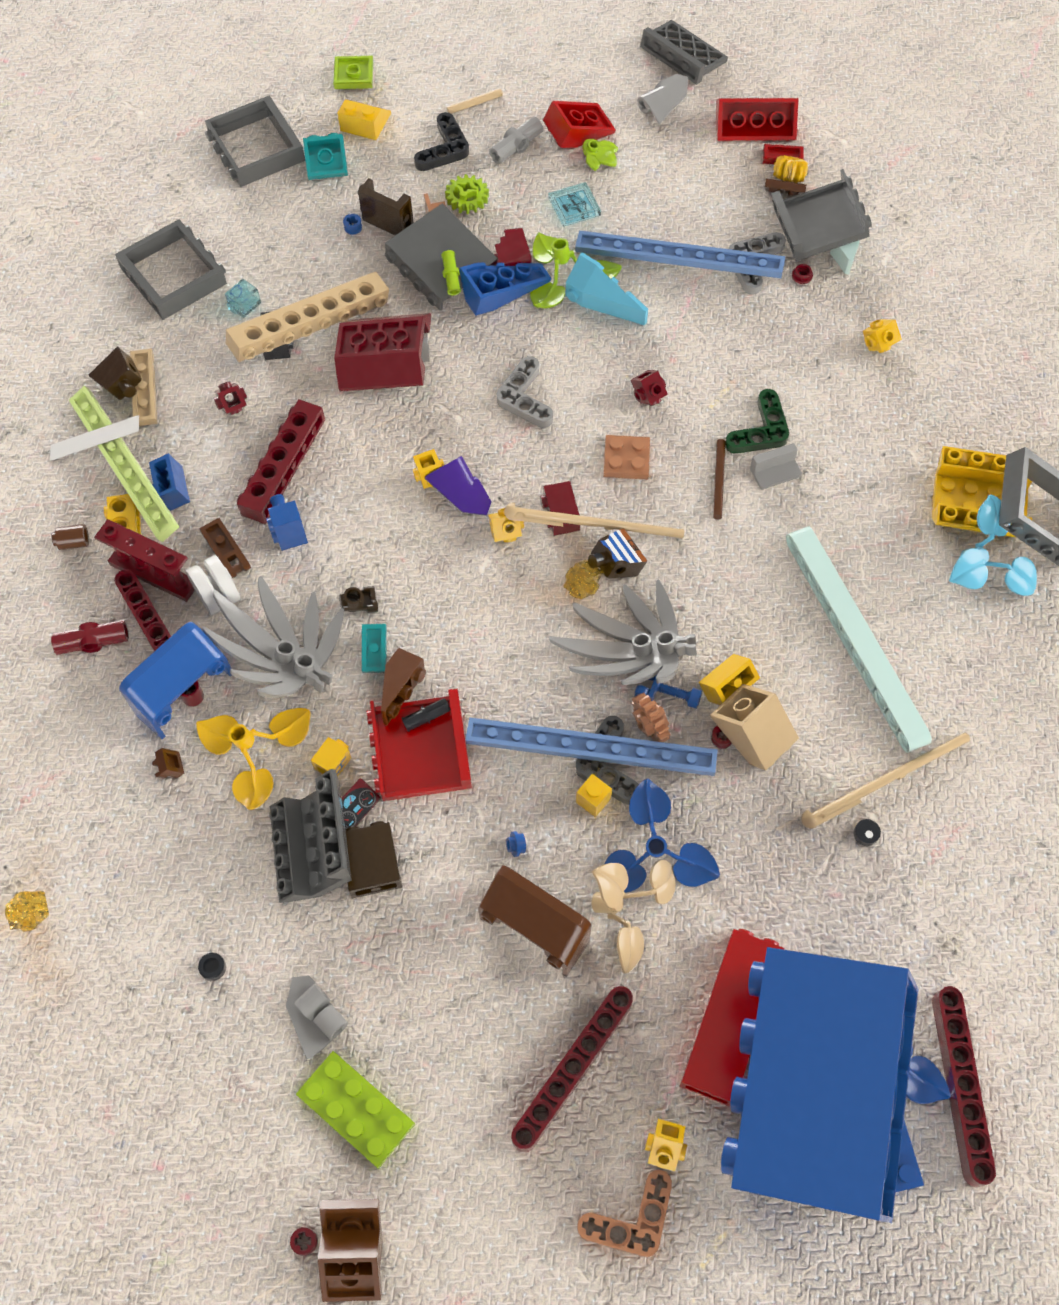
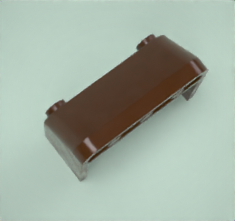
M502 865L495 874L478 907L480 920L491 925L494 922L498 924L502 922L543 949L548 957L546 961L558 970L562 967V975L565 977L568 976L590 942L592 925L588 919L505 865Z

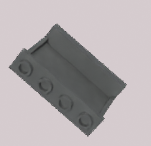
M844 169L840 170V181L784 200L780 191L771 193L775 213L796 261L870 237L869 228L872 227L869 214L865 215L864 204L862 201L859 202L858 191L856 188L853 189L852 179L846 175Z
M443 203L385 242L386 259L391 264H394L399 269L401 275L405 278L407 277L413 283L415 289L419 292L421 291L426 296L428 302L432 306H436L440 311L443 309V302L451 297L447 292L446 278L443 277L442 252L447 250L454 251L456 266L459 269L460 267L478 262L485 263L486 266H496L498 260ZM459 275V276H458V278H459V284H460V288L462 289L463 287H462L461 277H460V275Z

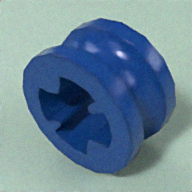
M348 214L344 217L343 224L346 233L355 235L361 232L362 223L359 215Z

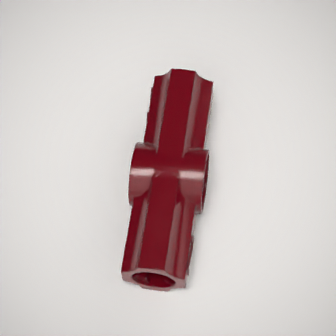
M124 620L101 625L95 622H86L79 625L78 629L52 634L51 644L56 655L76 651L95 653L100 651L102 646L127 642L129 632Z

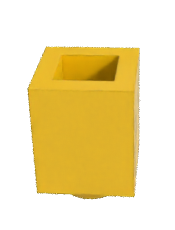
M328 737L311 759L314 770L324 774L328 770L334 769L337 776H339L351 760L349 746L340 739L335 741Z
M591 774L576 792V803L596 817L611 800L612 788L594 774Z

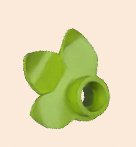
M585 140L582 146L583 153L586 156V163L591 169L596 171L600 164L616 167L617 159L614 153L618 151V147L614 143L607 140Z

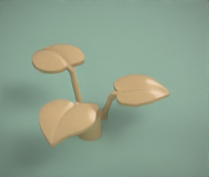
M658 860L651 867L649 879L652 889L648 891L625 894L624 890L628 885V874L622 864L608 863L592 871L600 891L596 892L592 897L591 905L595 913L608 914V919H614L625 926L620 928L617 935V951L623 974L629 973L641 959L644 951V938L639 927H631L630 922L617 916L616 913L622 910L623 899L654 894L658 904H666L671 900L675 892L676 878L673 867L667 860Z

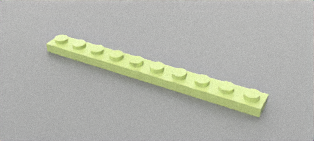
M83 386L69 399L88 432L112 424L90 389L86 386ZM120 437L97 445L155 537L159 541L164 542L179 528V525L123 439Z

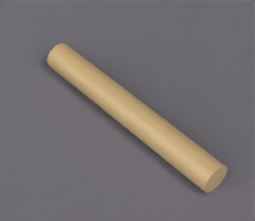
M497 89L447 106V112L452 114L502 97V90Z

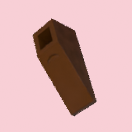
M401 648L396 650L385 665L381 714L383 724L386 726L392 718H396L401 705L405 700L410 699L413 689L418 682L421 683L426 675L423 658Z

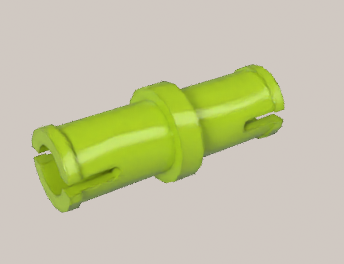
M447 250L441 254L444 266L443 277L446 278L448 294L454 296L461 292L458 278L460 271L456 266L455 252Z

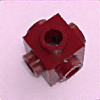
M646 370L630 380L634 388V396L640 404L654 406L662 401L661 398L668 395L665 380L660 376L658 370Z
M230 381L218 385L219 389L214 391L217 397L213 399L218 410L222 409L226 414L234 415L243 410L242 407L247 406L245 402L247 395L243 387H239L236 383L231 384ZM231 393L233 396L232 400L226 401L225 395Z

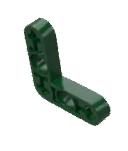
M764 389L759 394L757 403L764 426L728 433L725 440L727 451L738 454L778 448L787 444L789 429L776 391ZM774 414L779 417V420L771 421L767 416ZM760 436L763 441L756 443L751 437ZM732 440H736L739 444L735 445V442H732Z

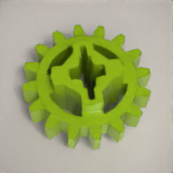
M465 174L464 178L457 176L456 181L451 179L450 185H446L445 200H447L448 206L451 205L453 211L458 209L460 214L463 211L469 214L470 210H473L477 213L478 207L483 209L484 204L488 203L489 189H487V183L482 182V178L476 180L475 175L468 178V175Z

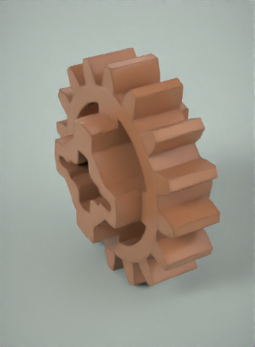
M644 692L632 698L633 702L631 704L634 707L632 714L640 731L645 733L647 738L651 736L652 740L656 742L669 740V736H671L668 731L669 722L662 706H659L655 700L651 701L650 697L646 696Z

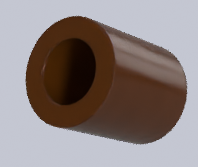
M85 524L56 527L55 532L51 534L52 543L59 550L89 546V534Z

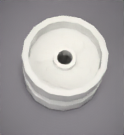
M216 555L204 560V566L208 573L207 576L198 565L185 570L192 586L211 616L221 611L213 597V590H217L233 604L241 600L231 575Z

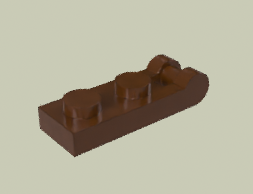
M220 518L199 528L202 536L223 566L226 567L232 579L237 576V573L251 569L248 560ZM237 558L239 562L231 566L229 562Z

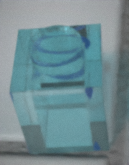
M243 278L225 293L228 309L243 318L261 304L258 289Z

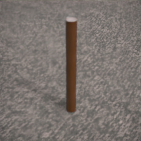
M718 439L716 444L713 518L716 520L722 519L726 443L724 439Z

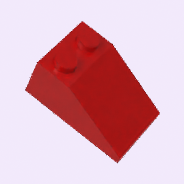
M552 101L543 118L548 131L552 134L560 148H577L582 146L587 139L598 140L614 134L616 131L598 103Z

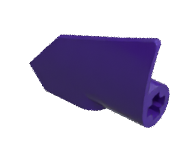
M462 456L425 476V480L461 512L487 515L492 501L480 480L476 476L473 477Z

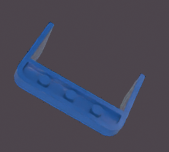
M188 622L126 676L119 686V691L134 714L158 737L163 739L166 736L160 726L167 724L171 719L172 708L170 705L204 673L214 676L224 671L229 676H232L230 674L232 668L225 655L194 622Z

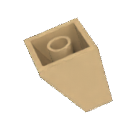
M742 684L710 714L712 720L750 765L763 770L771 767L799 739L777 695L746 684Z

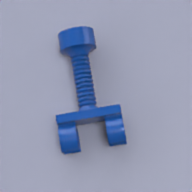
M657 675L648 679L654 680L651 690L645 686L637 685L634 692V697L644 692L646 696L650 697L651 701L654 700L656 692H662L673 697L676 696V698H683V700L687 701V706L697 709L703 690L693 688L687 692L664 683H657Z

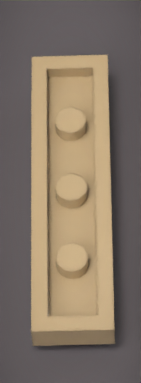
M152 348L130 351V357L133 359L142 378L141 382L135 387L137 390L136 394L132 397L133 417L139 415V426L158 424L154 353Z

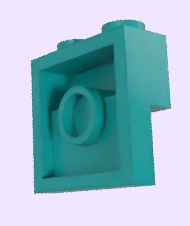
M330 133L327 136L310 135L307 138H303L308 180L348 176L343 134Z

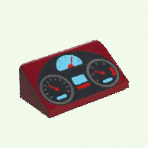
M361 778L342 797L345 829L357 826L381 799Z

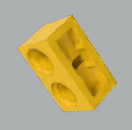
M129 494L106 497L107 506H104L105 519H109L141 534L140 512Z

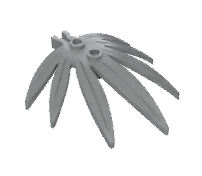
M262 576L258 578L261 603L271 628L280 640L279 642L221 593L213 590V597L229 624L247 644L261 655L216 634L206 627H203V632L214 644L237 660L252 667L273 672L264 673L231 669V675L250 683L271 685L257 691L259 696L268 698H282L292 695L306 683L314 686V689L321 693L324 690L325 683L329 685L332 682L333 675L327 671H322L321 668L331 656L337 643L342 626L344 608H341L332 619L321 638L318 648H316L319 631V613L316 593L312 592L303 625L304 648H300L284 611Z
M659 579L656 581V604L662 626H660L646 604L626 584L623 585L624 595L631 612L639 624L651 635L574 602L572 604L574 611L584 621L598 631L624 642L549 636L552 644L571 653L596 660L618 662L595 666H569L571 672L593 676H613L643 669L621 680L622 685L644 682L657 675V683L667 682L678 671L679 656L685 654L688 656L697 655L695 634L685 637L678 636L674 610Z

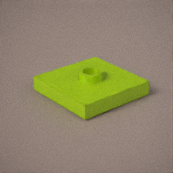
M373 55L335 56L334 89L373 88Z

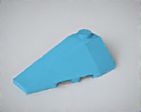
M582 252L566 281L565 296L582 307L645 325L648 319V308L630 291L624 292L618 285L619 281L615 277L610 279L602 271L604 267L599 262Z

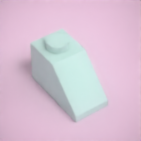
M860 240L830 251L834 260L847 275L850 273Z

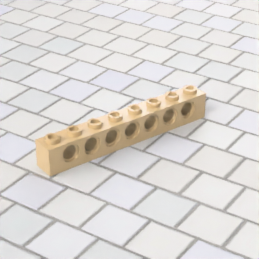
M375 271L226 329L225 343L238 362L252 359L256 355L270 352L276 347L290 344L296 339L307 337L316 331L327 329L331 325L347 321L351 317L362 315L376 307L384 306L388 300L389 288Z

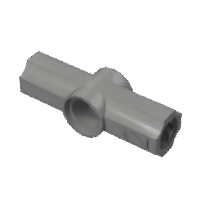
M534 117L517 129L515 127L509 128L505 132L503 139L489 149V154L493 161L497 164L502 163L515 152L523 153L527 149L529 142L543 132V125L537 117Z

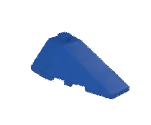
M478 262L460 267L459 269L465 301L475 316L494 311L549 283L552 279L541 263H517L516 266H505L504 263H497L496 266H486L485 263Z

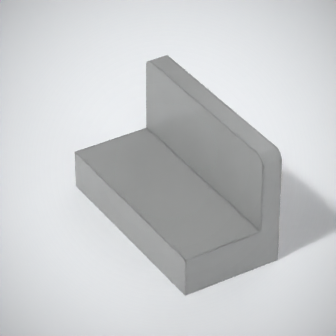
M794 443L752 457L750 470L761 490L801 477L802 472L795 461L798 449Z

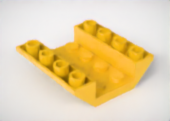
M942 446L934 479L931 518L935 525L982 532L977 525L978 510L988 495H994L1000 500L1002 499L1006 455ZM1028 478L1024 507V515L1026 517L1028 507V488L1032 483V481H1030ZM1007 532V534L1005 535V536L1015 537L1014 535H1012V534L1009 533V532Z

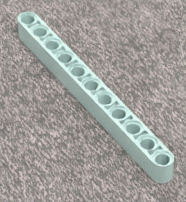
M808 526L787 534L786 542L792 555L903 750L908 753L930 744L932 738L926 724L813 529Z

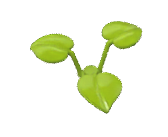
M538 232L533 243V257L542 264L550 263L554 259L553 284L549 282L531 291L530 298L533 306L537 308H551L561 303L566 293L563 286L557 285L559 264H566L570 257L576 263L577 258L573 250L569 251V244L566 239L550 237ZM596 260L604 267L602 271L610 279L616 277L621 271L622 267L617 263Z

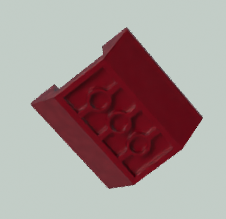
M431 313L350 319L339 323L334 356L339 391L423 386L425 365L421 358L424 333H430Z

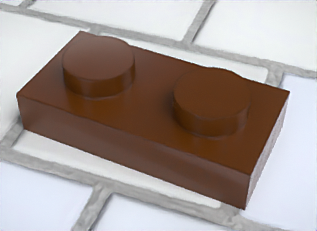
M767 178L765 182L768 192L774 193L781 189L789 190L788 195L793 196L801 194V192L804 193L807 184Z

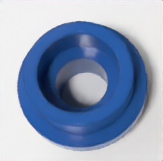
M512 831L510 837L506 838L507 851L511 852L513 857H519L520 854L526 852L525 836L523 833H517V831Z

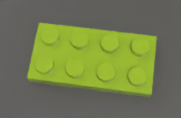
M334 1051L329 1054L296 1093L304 1103L377 1169L383 1165L415 1126V1122Z

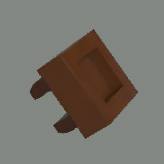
M160 748L155 752L156 759L152 762V765L157 766L159 769L155 777L163 779L168 776L178 778L185 774L178 751Z

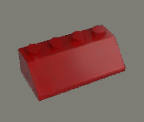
M799 98L716 99L717 141L796 140Z

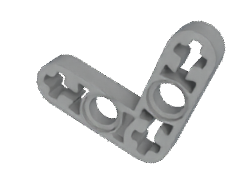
M774 232L735 242L729 246V249L774 255L784 250L786 239L783 234ZM757 245L760 246L762 249L756 251L753 250L751 247ZM735 273L746 293L754 295L761 291L762 276Z
M527 356L519 362L498 389L497 403L501 408L538 427L546 428L553 423L552 408L524 394L539 374L538 359ZM516 379L524 381L520 386L514 385L512 382ZM521 404H529L531 408L521 410L519 406Z

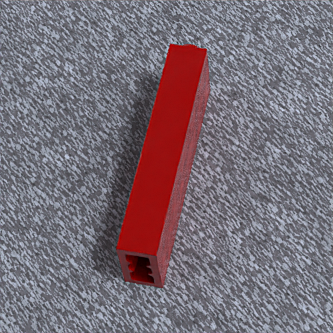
M733 929L679 1087L730 1107L734 1080L736 1077L743 1078L750 1055L740 1052L741 1027L745 1018L756 1020L759 997L750 996L748 991L751 965L754 961L765 963L767 947L784 950L785 948L780 947L777 941L769 938L759 939L746 929Z

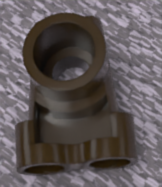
M374 586L363 587V590L350 587L345 590L344 594H339L340 607L344 608V611L378 612Z

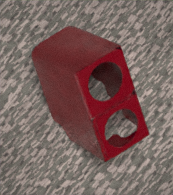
M523 228L505 229V236L500 237L501 242L495 244L497 254L494 255L498 258L497 263H504L505 266H516L517 263H532V256Z

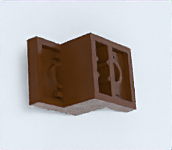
M379 1199L321 1200L319 1211L322 1233L318 1252V1268L322 1302L381 1300L380 1264L383 1238Z

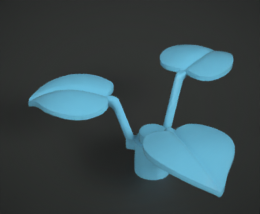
M988 495L978 510L977 525L984 534L990 535L982 542L976 543L975 548L962 551L952 570L949 582L968 589H979L984 586L988 578L986 566L1001 567L1009 570L1004 579L1007 587L1012 592L1021 596L1032 595L1036 589L1037 572L1035 565L1027 557H1017L1013 560L1012 565L988 561L989 553L983 546L992 541L995 535L1001 537L1005 536L1008 532L999 526L1001 500L994 495Z

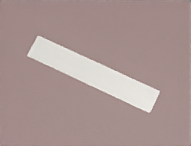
M139 415L52 444L50 461L138 432Z

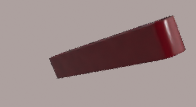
M129 569L121 570L115 575V584L155 651L171 635L135 573ZM196 681L180 697L187 706L194 707L202 703L204 693L198 681ZM195 689L192 694H186L189 690Z
M617 986L610 991L515 1125L511 1133V1139L516 1150L529 1152L535 1147L624 1020L633 1002L632 992L628 988ZM622 995L627 999L628 1003L623 1007H619L614 1004L613 998ZM602 1017H607L611 1020L612 1026L608 1029L600 1028L597 1021ZM586 1039H591L596 1043L597 1047L594 1051L589 1052L582 1048V1042ZM571 1061L577 1062L581 1070L577 1074H570L566 1071V1065ZM552 1085H561L565 1090L564 1095L559 1098L553 1097L549 1092ZM538 1107L545 1108L549 1113L548 1118L544 1121L536 1120L533 1117L534 1110ZM523 1130L530 1132L532 1135L531 1142L526 1145H521L516 1140L517 1134Z
M947 986L933 997L932 1006L945 1079L951 1095L949 1101L962 1174L967 1184L978 1188L991 1184L994 1181L996 1168L964 998L959 989ZM943 995L950 997L953 1007L945 1005L942 1000ZM948 1022L953 1023L957 1027V1035L952 1034L948 1030ZM953 1050H957L962 1054V1063L957 1062L953 1058ZM958 1078H962L967 1082L968 1091L961 1090L958 1086ZM964 1107L972 1110L974 1114L973 1120H968L964 1116ZM969 1136H973L978 1140V1150H974L969 1145ZM975 1165H978L983 1169V1180H980L975 1176Z

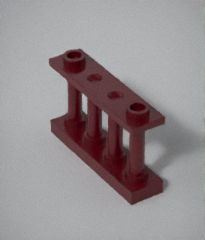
M109 519L106 520L94 536L95 540L114 548L115 551L107 560L110 566L119 570L129 569L135 573L139 580L185 602H188L195 592L187 574L180 571L188 560L187 556Z

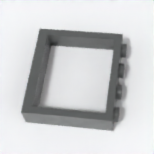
M270 95L205 120L207 127L205 135L208 141L213 142L212 145L216 154L221 155L220 158L224 167L229 168L228 171L232 180H236L240 187L306 161L303 145ZM269 117L288 149L238 168L219 136Z
M180 219L115 254L120 269L162 320L227 284L224 275L226 270L223 265L216 262L210 250L206 251L199 237L195 238L191 228L188 225L185 226ZM183 238L211 271L161 298L134 264Z
M1024 447L1006 455L999 526L1059 566V539L1024 515L1027 478L1059 500V471L1027 447Z

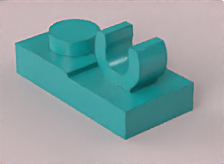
M362 624V673H385V665L387 664V625Z

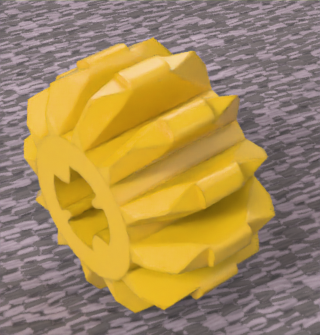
M779 156L774 163L773 176L780 180L801 183L807 175L808 163L797 157Z

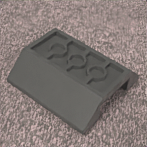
M330 769L315 778L316 791L299 800L284 797L269 806L279 903L321 897L352 880L340 782L334 769Z

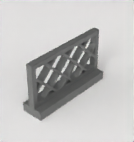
M673 20L654 30L649 27L643 30L640 47L681 75L687 76L696 85L702 81V77L705 74L723 65L728 60V56Z

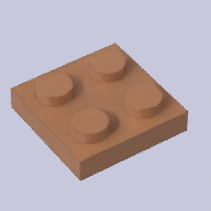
M606 435L603 477L648 480L650 437Z

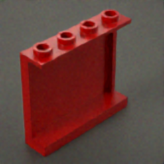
M458 688L448 690L449 696L404 702L396 718H392L387 726L383 724L381 706L375 707L374 701H370L371 710H366L368 725H373V732L369 733L371 748L375 747L376 755H372L373 770H378L379 777L374 779L376 794L380 793L383 801L472 788ZM443 698L447 700L451 709L449 712L431 720L430 724L427 722L410 730V732L407 731L401 719L402 717L420 710L421 706H429Z

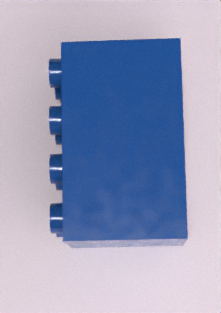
M767 947L765 963L754 961L749 974V995L759 997L756 1020L745 1018L741 1027L740 1052L751 1057L748 1078L736 1077L732 1087L731 1112L741 1114L742 1118L739 1138L727 1137L725 1140L721 1158L722 1174L733 1176L732 1189L892 1224L919 988L909 968Z

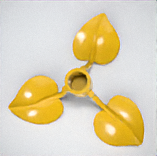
M293 708L278 713L269 724V728L274 734L258 732L255 729L249 731L243 724H238L235 718L228 715H220L196 722L199 738L209 752L216 755L225 754L231 749L233 743L243 753L251 771H243L236 776L232 784V791L237 801L248 810L261 806L270 796L274 784L270 771L266 768L256 770L247 752V749L251 748L254 743V736L272 740L277 738L278 742L285 747L298 745L305 739L308 733L311 712L306 708Z

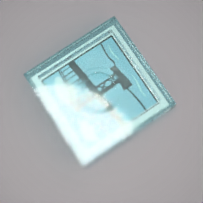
M586 182L548 193V198L563 227L601 216V209Z

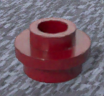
M799 264L792 271V279L796 283L807 284L813 278V272L809 265Z

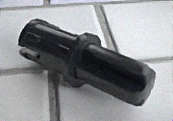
M443 698L429 706H421L420 710L401 719L407 731L410 732V730L427 722L430 724L431 720L449 712L451 709L447 700Z

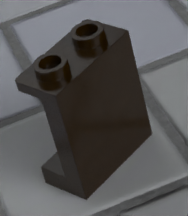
M370 178L360 185L358 196L363 221L395 236L414 223L411 196L403 193L398 201H395L374 191L373 180Z
M377 821L371 823L368 827L359 828L354 826L345 829L352 879L347 884L351 898L403 888L390 822Z

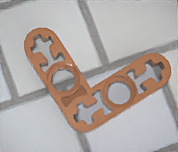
M655 1170L648 1175L636 1225L595 1213H586L579 1219L577 1224V1230L581 1238L641 1257L653 1256L658 1251L672 1188V1180L669 1174L663 1170ZM658 1176H662V1182L666 1183V1188H661L658 1197L664 1198V1203L656 1199H647V1194L649 1193L653 1196L655 1191V1185L651 1184V1179L656 1180ZM648 1205H656L660 1209L661 1215L658 1221L650 1222L646 1219L644 1210ZM589 1219H594V1225L603 1228V1221L609 1223L605 1231V1241L599 1239L601 1236L600 1232L593 1231L591 1236L586 1235V1229L582 1228V1223H588ZM615 1226L622 1227L626 1232V1239L621 1244L614 1243L610 1238V1231ZM631 1229L637 1231L634 1237L643 1239L645 1234L650 1235V1241L654 1242V1247H649L647 1252L642 1251L641 1244L633 1242V1249L628 1248L627 1245L631 1239Z

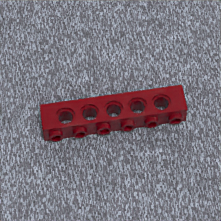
M298 399L295 406L290 408L288 418L285 423L280 425L275 440L270 442L265 457L260 459L258 468L254 475L250 476L246 489L238 496L237 506L241 516L262 524L267 523L266 518L270 517L268 508L272 507L270 498L277 494L283 495L325 422L322 407Z

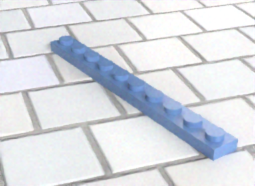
M580 230L575 245V252L579 253L583 252L781 279L785 263V256Z
M469 717L465 740L466 744L708 776H715L718 749L471 717Z

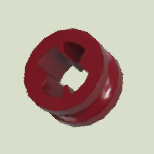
M718 726L714 727L711 735L713 745L719 749H726L731 746L732 742L728 738H726V741H722L721 737L717 738L722 730Z
M307 1227L295 1230L290 1238L291 1249L294 1253L301 1256H307L314 1252L318 1244L317 1235ZM305 1233L306 1237L311 1238V1245L307 1244L308 1249L303 1250L302 1246L297 1245V1239H301L300 1235Z

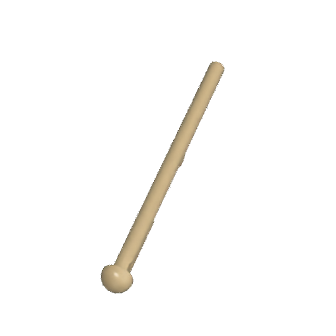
M515 502L509 503L504 510L505 516L509 520L562 527L563 523L604 527L605 530H620L624 528L630 532L683 538L685 532L684 529L519 508L515 507Z
M963 733L812 813L809 810L804 811L801 816L803 825L810 829L816 828L818 825L862 803L860 799L896 779L904 778L908 773L970 741V736L967 733Z

